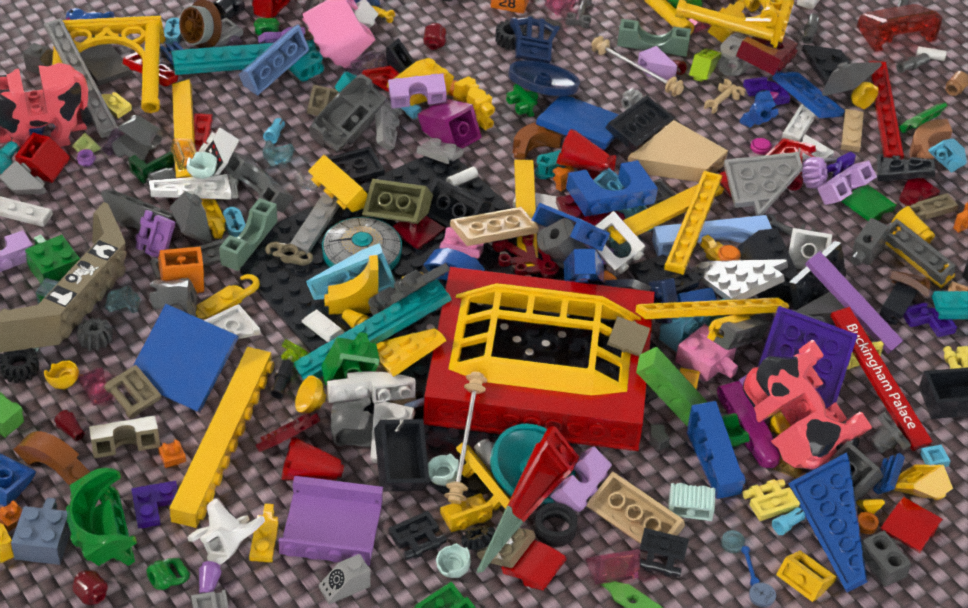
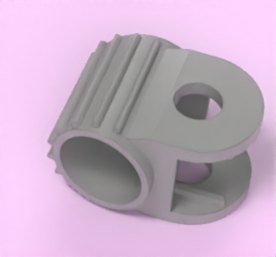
M740 33L730 35L722 42L720 47L722 55L718 61V69L727 76H739L749 68L752 69L754 65L736 57L742 41L746 38ZM728 64H734V65H736L737 67H735V68H730V67H728L727 65H728Z

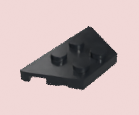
M806 44L802 47L804 55L824 86L831 73L838 68L837 65L844 62L851 64L840 49Z

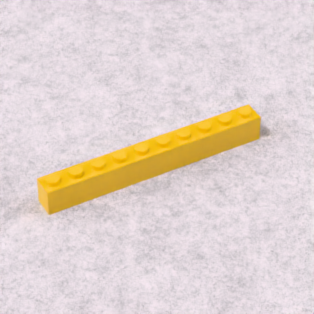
M251 347L246 348L169 508L171 522L197 528L200 520H204L207 512L206 507L208 503L213 501L215 488L221 484L222 473L230 464L231 453H235L238 446V438L244 434L245 423L252 417L254 404L257 405L259 402L260 391L266 387L267 376L273 372L274 361H272L271 352Z

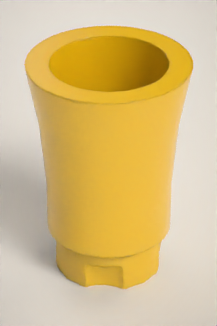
M910 206L900 210L892 220L893 222L898 219L928 244L935 237V234L914 213Z

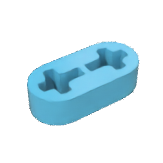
M170 18L166 21L164 30L166 44L170 43V45H173L174 41L180 43L179 18Z
M236 207L226 208L223 216L226 220L227 232L231 236L238 237L246 225L241 211Z

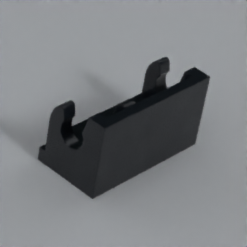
M897 282L884 302L879 315L886 322L897 325L898 321L891 318L890 315L902 319L918 291Z

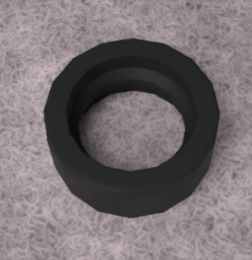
M548 503L542 506L537 511L535 517L534 531L537 538L544 544L554 547L570 543L576 535L578 523L576 513L572 508L562 503ZM548 518H561L569 524V528L560 532L550 531L544 527L543 521Z

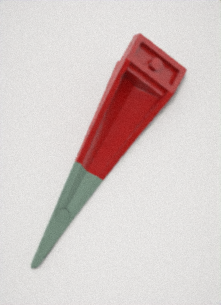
M555 426L549 427L540 443H536L477 569V573L483 572L518 528L573 471L578 462L579 455Z

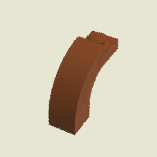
M536 122L526 125L514 137V158L526 160L528 153L537 147L545 146L560 149L563 134L541 127Z
M35 431L28 434L13 449L28 465L33 462H42L48 465L68 485L90 473L77 459L79 454L71 446L46 432Z

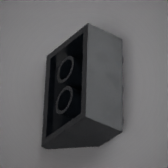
M435 177L430 187L433 198L427 216L451 227L450 222L452 219L488 213L492 204L445 179Z

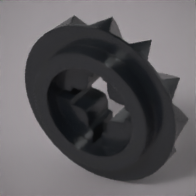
M479 525L466 531L461 537L463 548L479 550L487 547L492 540L495 529L490 527V525Z

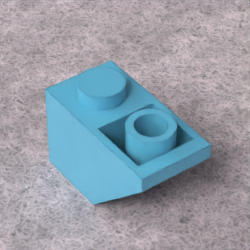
M954 138L943 140L928 149L929 153L951 173L967 164L965 148Z

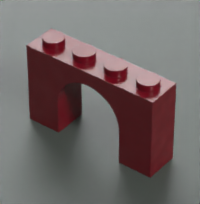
M747 36L742 41L736 57L775 75L778 71L781 72L783 67L785 68L798 53L796 49L798 43L784 37L782 43L778 42L777 48H774V45L770 44L771 41Z

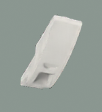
M386 372L347 373V379L327 381V398L329 403L363 399L365 397L372 398L373 403L415 398L416 381L415 378L400 374L393 377Z

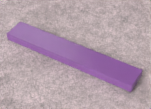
M821 251L805 263L845 308H851L861 326L876 342H883V349L887 354L903 341Z

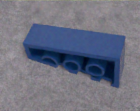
M574 249L564 261V281L604 285V264L595 249Z
M712 401L692 405L686 433L711 488H715L716 499L740 495L745 484V476L740 470L717 402Z

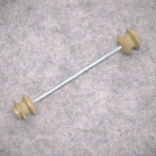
M603 36L596 37L592 41L593 52L598 51L599 55H603L608 51L665 83L666 93L672 91V96L674 97L682 93L684 89L682 80L676 82L677 78L674 76L667 81L609 48L610 41L608 39L604 40Z
M471 372V374L466 375L469 384L464 385V388L472 393L457 478L456 481L446 484L450 491L444 494L448 498V502L454 504H461V501H465L466 497L463 496V492L468 491V487L460 481L476 394L486 391L482 383H486L487 378L479 372Z

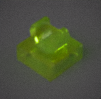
M287 339L281 345L287 350L281 355L283 360H287L289 356H292L291 362L294 363L299 358L309 354L305 349Z

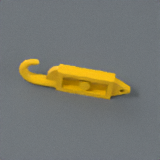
M252 274L241 276V280L250 279L253 281V284L245 289L237 285L225 287L199 303L196 307L195 317L206 320L240 304L244 298L253 294L259 288V279Z

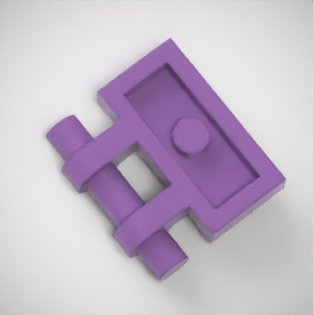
M145 210L144 217H141L140 231L135 238L137 241L135 248L143 250L144 245H147L145 253L158 258L160 250H167L169 248L176 222L160 215H156L153 221L151 219L153 212ZM150 228V229H151V232H150V235H149V237H148V236H147V233H148V229Z

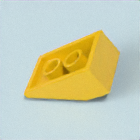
M426 58L416 61L395 78L443 74L446 95H448L454 76L447 69L435 63L433 59ZM414 94L409 99L411 106L428 101L426 96L422 94Z

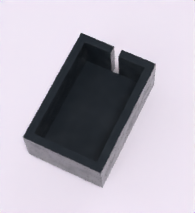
M968 367L924 371L919 390L931 419L968 416Z
M400 419L380 420L374 428L379 486L383 487V492L423 491L430 483L423 419H404L401 424Z

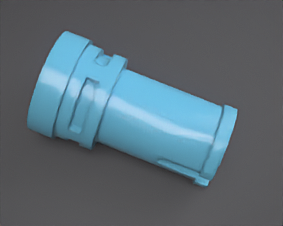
M416 104L410 105V107H401V109L410 118L416 119L422 107Z
M276 118L271 127L263 134V138L267 143L275 144L277 142L280 132L285 126L284 120L279 124L282 120L281 118Z
M797 507L788 514L773 519L772 527L778 535H784L792 529V526L805 520L804 511L797 514L802 510Z

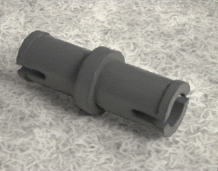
M810 14L808 22L804 26L802 40L805 44H811L814 35L817 33V24L820 19L817 14Z
M922 53L918 56H910L907 60L898 62L896 69L899 73L910 69L915 70L919 66L929 63V55Z

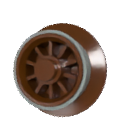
M198 0L193 5L183 9L179 18V29L182 38L188 44L195 45L198 48H211L218 43L222 32V20L217 7L211 1Z

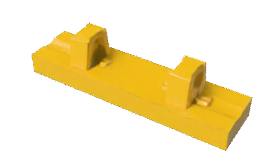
M463 443L456 447L460 454ZM467 445L465 453L467 463L463 466L462 475L469 478L476 473L494 495L488 501L493 505V510L496 511L501 506L506 509L511 497L503 491L494 475L472 448Z

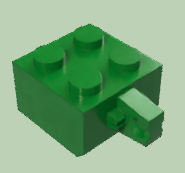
M62 234L47 241L42 235L34 237L35 245L25 249L29 269L45 291L54 288L80 260Z
M359 332L354 340L336 338L321 365L325 385H327V381L347 379V373L376 371L380 361L376 343L369 342L367 333Z

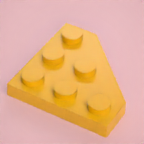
M434 328L379 342L376 344L380 358L379 365L394 377L446 342V339L442 333Z

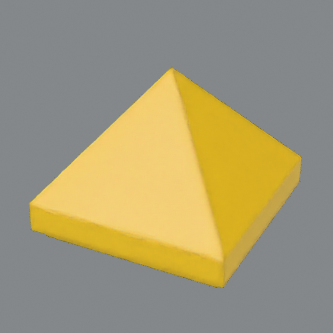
M862 499L856 501V504L865 512L875 514L885 504V501L883 499Z

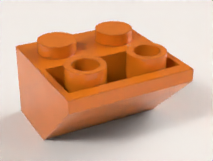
M201 246L159 251L158 263L161 280L170 281L189 278L196 292L204 293V269Z

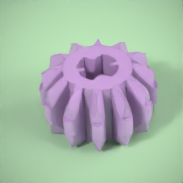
M820 157L805 159L802 163L803 182L807 188L817 189L827 182L828 169L826 168V162Z

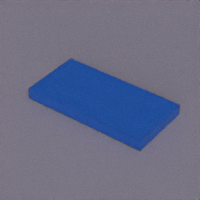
M780 72L773 75L772 79L817 117H842L845 113L843 108L828 96H823L822 91L799 72Z

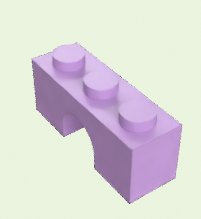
M443 74L388 80L391 109L410 107L409 99L414 94L426 96L428 104L446 102V87Z
M868 160L853 164L817 189L824 204L840 202L852 194V189L866 185L877 176Z
M24 230L4 237L6 247L0 250V272L27 262L25 249L32 247L33 244Z
M595 446L582 452L574 467L580 481L572 475L564 479L551 493L550 497L556 503L565 504L572 508L573 511L580 512L587 505L586 500L588 497H591L598 490L596 487L598 483L608 476L607 471L612 464Z

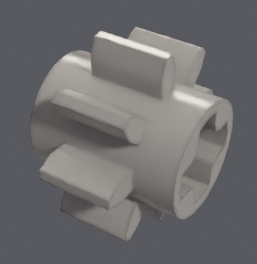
M632 88L622 93L624 98L621 100V103L625 109H628L642 99L643 95L640 91Z

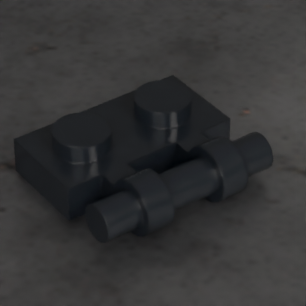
M429 511L396 524L388 530V534L399 550L408 546L409 550L403 552L406 561L411 558L417 559L422 556V553L429 550H437L440 548V545L447 543L444 534L438 537L435 536V533L439 532V525ZM426 538L427 542L420 545L417 544V541Z
M644 528L639 551L648 554L646 559L637 557L635 566L644 568V571L648 572L653 570L664 573V576L671 577V575L680 577L682 568L674 567L673 565L674 561L684 562L689 539ZM654 555L667 558V564L654 562Z

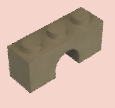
M155 416L89 426L94 458L116 455V449L124 444H134L138 447V451L160 448Z

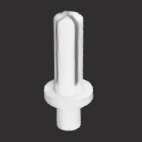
M230 174L228 180L233 199H237L239 197L237 190L239 181Z

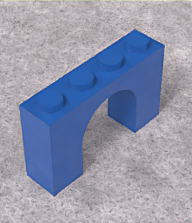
M638 160L620 164L618 179L625 188L623 190L612 191L601 188L593 181L587 170L568 173L566 189L585 217L655 204L658 188Z

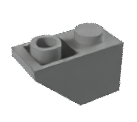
M16 160L0 175V180L16 195L44 194L46 192L44 188L45 183L38 176L34 178L30 174L31 170L24 163L20 165Z

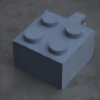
M47 498L43 508L23 507L11 541L15 560L61 564L71 531L67 523V511L57 510L58 506L55 498Z

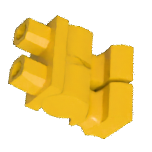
M469 76L455 82L453 100L473 104L478 126H481L484 130L493 127L494 121L490 118L495 112V107L492 105V97L489 94L486 95L484 90L479 89L476 80Z

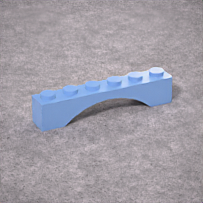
M766 215L705 221L697 243L701 242V238L709 235L714 240H729L743 243L758 230L772 228ZM682 224L654 226L652 243L657 257L661 255L669 256Z

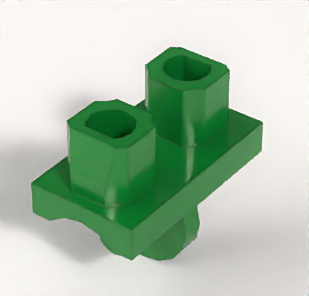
M514 84L513 91L506 93L507 103L509 105L516 103L515 111L518 115L526 113L529 118L534 116L533 107L537 105L539 97L537 92L525 91L521 86Z

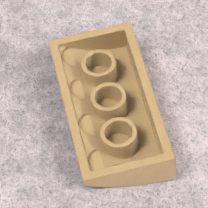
M614 472L608 476L586 505L587 508L639 544H641L644 528L677 536L685 527L684 519Z

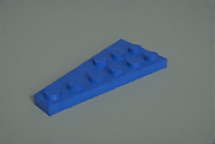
M846 452L788 484L799 501L801 509L804 511L844 589L848 593L867 583L850 461Z

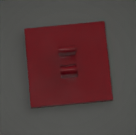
M427 216L418 224L399 221L392 226L398 232L401 239L418 250L445 230L443 226Z

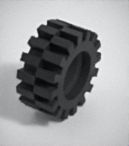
M505 20V23L501 21L496 27L495 42L501 48L505 47L506 50L509 48L514 50L516 48L514 30L511 28L508 20ZM520 25L522 35L526 36V26Z
M33 348L0 353V372L8 382L14 380V383L18 384L19 380H22V383H25V379L28 378L30 381L32 380V375H37L39 362L37 353ZM19 361H24V362H26L25 364L20 365V366H13V365H12V364H14L15 362H19Z

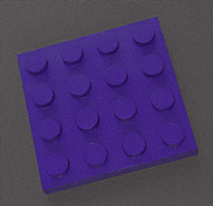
M778 306L758 367L769 356L792 357L800 354L799 349L811 340H814L824 354L813 366V369L823 382L816 390L820 393L825 403V409L837 402L858 334Z

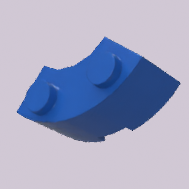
M450 248L434 250L424 263L428 271L444 263L447 264L449 269L450 267L485 270L476 258ZM449 271L437 279L447 280Z

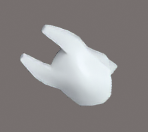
M214 499L207 505L209 527L197 529L187 538L191 542L200 538L208 554L207 560L220 565L229 560L243 539L256 531L265 522L263 516H260L247 523L249 521L247 515L236 519L224 508L218 499Z

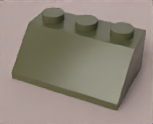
M372 179L362 215L418 224L428 214L433 194L427 186Z

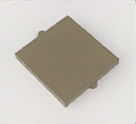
M617 316L607 345L620 349L622 352L640 356L650 328L637 324L636 321H629Z

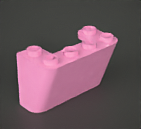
M326 0L304 12L303 21L309 26L308 31L314 36V42L319 46L321 55L325 58L329 57L337 66L341 65L346 69L376 39L371 30L359 22L352 8L357 10L358 7L354 0Z

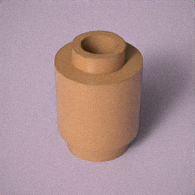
M957 71L947 81L946 92L951 96L961 94L968 86V75L965 72Z

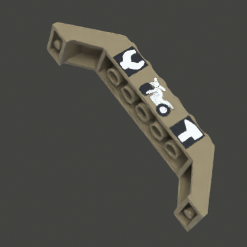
M103 202L93 213L92 243L94 245L46 297L35 306L12 310L3 308L0 311V353L60 345L65 338L70 336L76 325L81 324L84 316L93 310L94 305L103 299L107 290L113 288L115 281L124 275L126 270L124 262L127 255L125 251L126 242L107 203Z

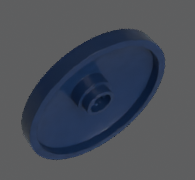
M516 61L510 65L508 71L509 78L517 85L545 95H573L578 91L580 85L579 78L572 72L540 61Z

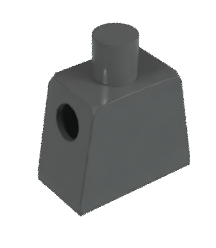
M870 218L854 241L853 253L850 258L854 265L860 266L863 263L868 266L879 256L885 247L888 226Z

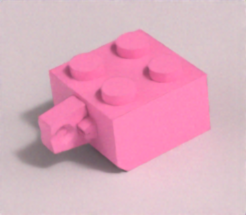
M706 324L678 345L675 362L685 369L700 371L699 379L703 382L709 381L718 372L729 378H732L737 373L738 366L733 362L736 348L726 350L708 339L707 336L710 331L708 330L709 326Z

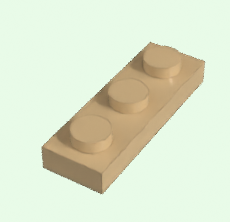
M845 109L841 150L860 151L864 112Z

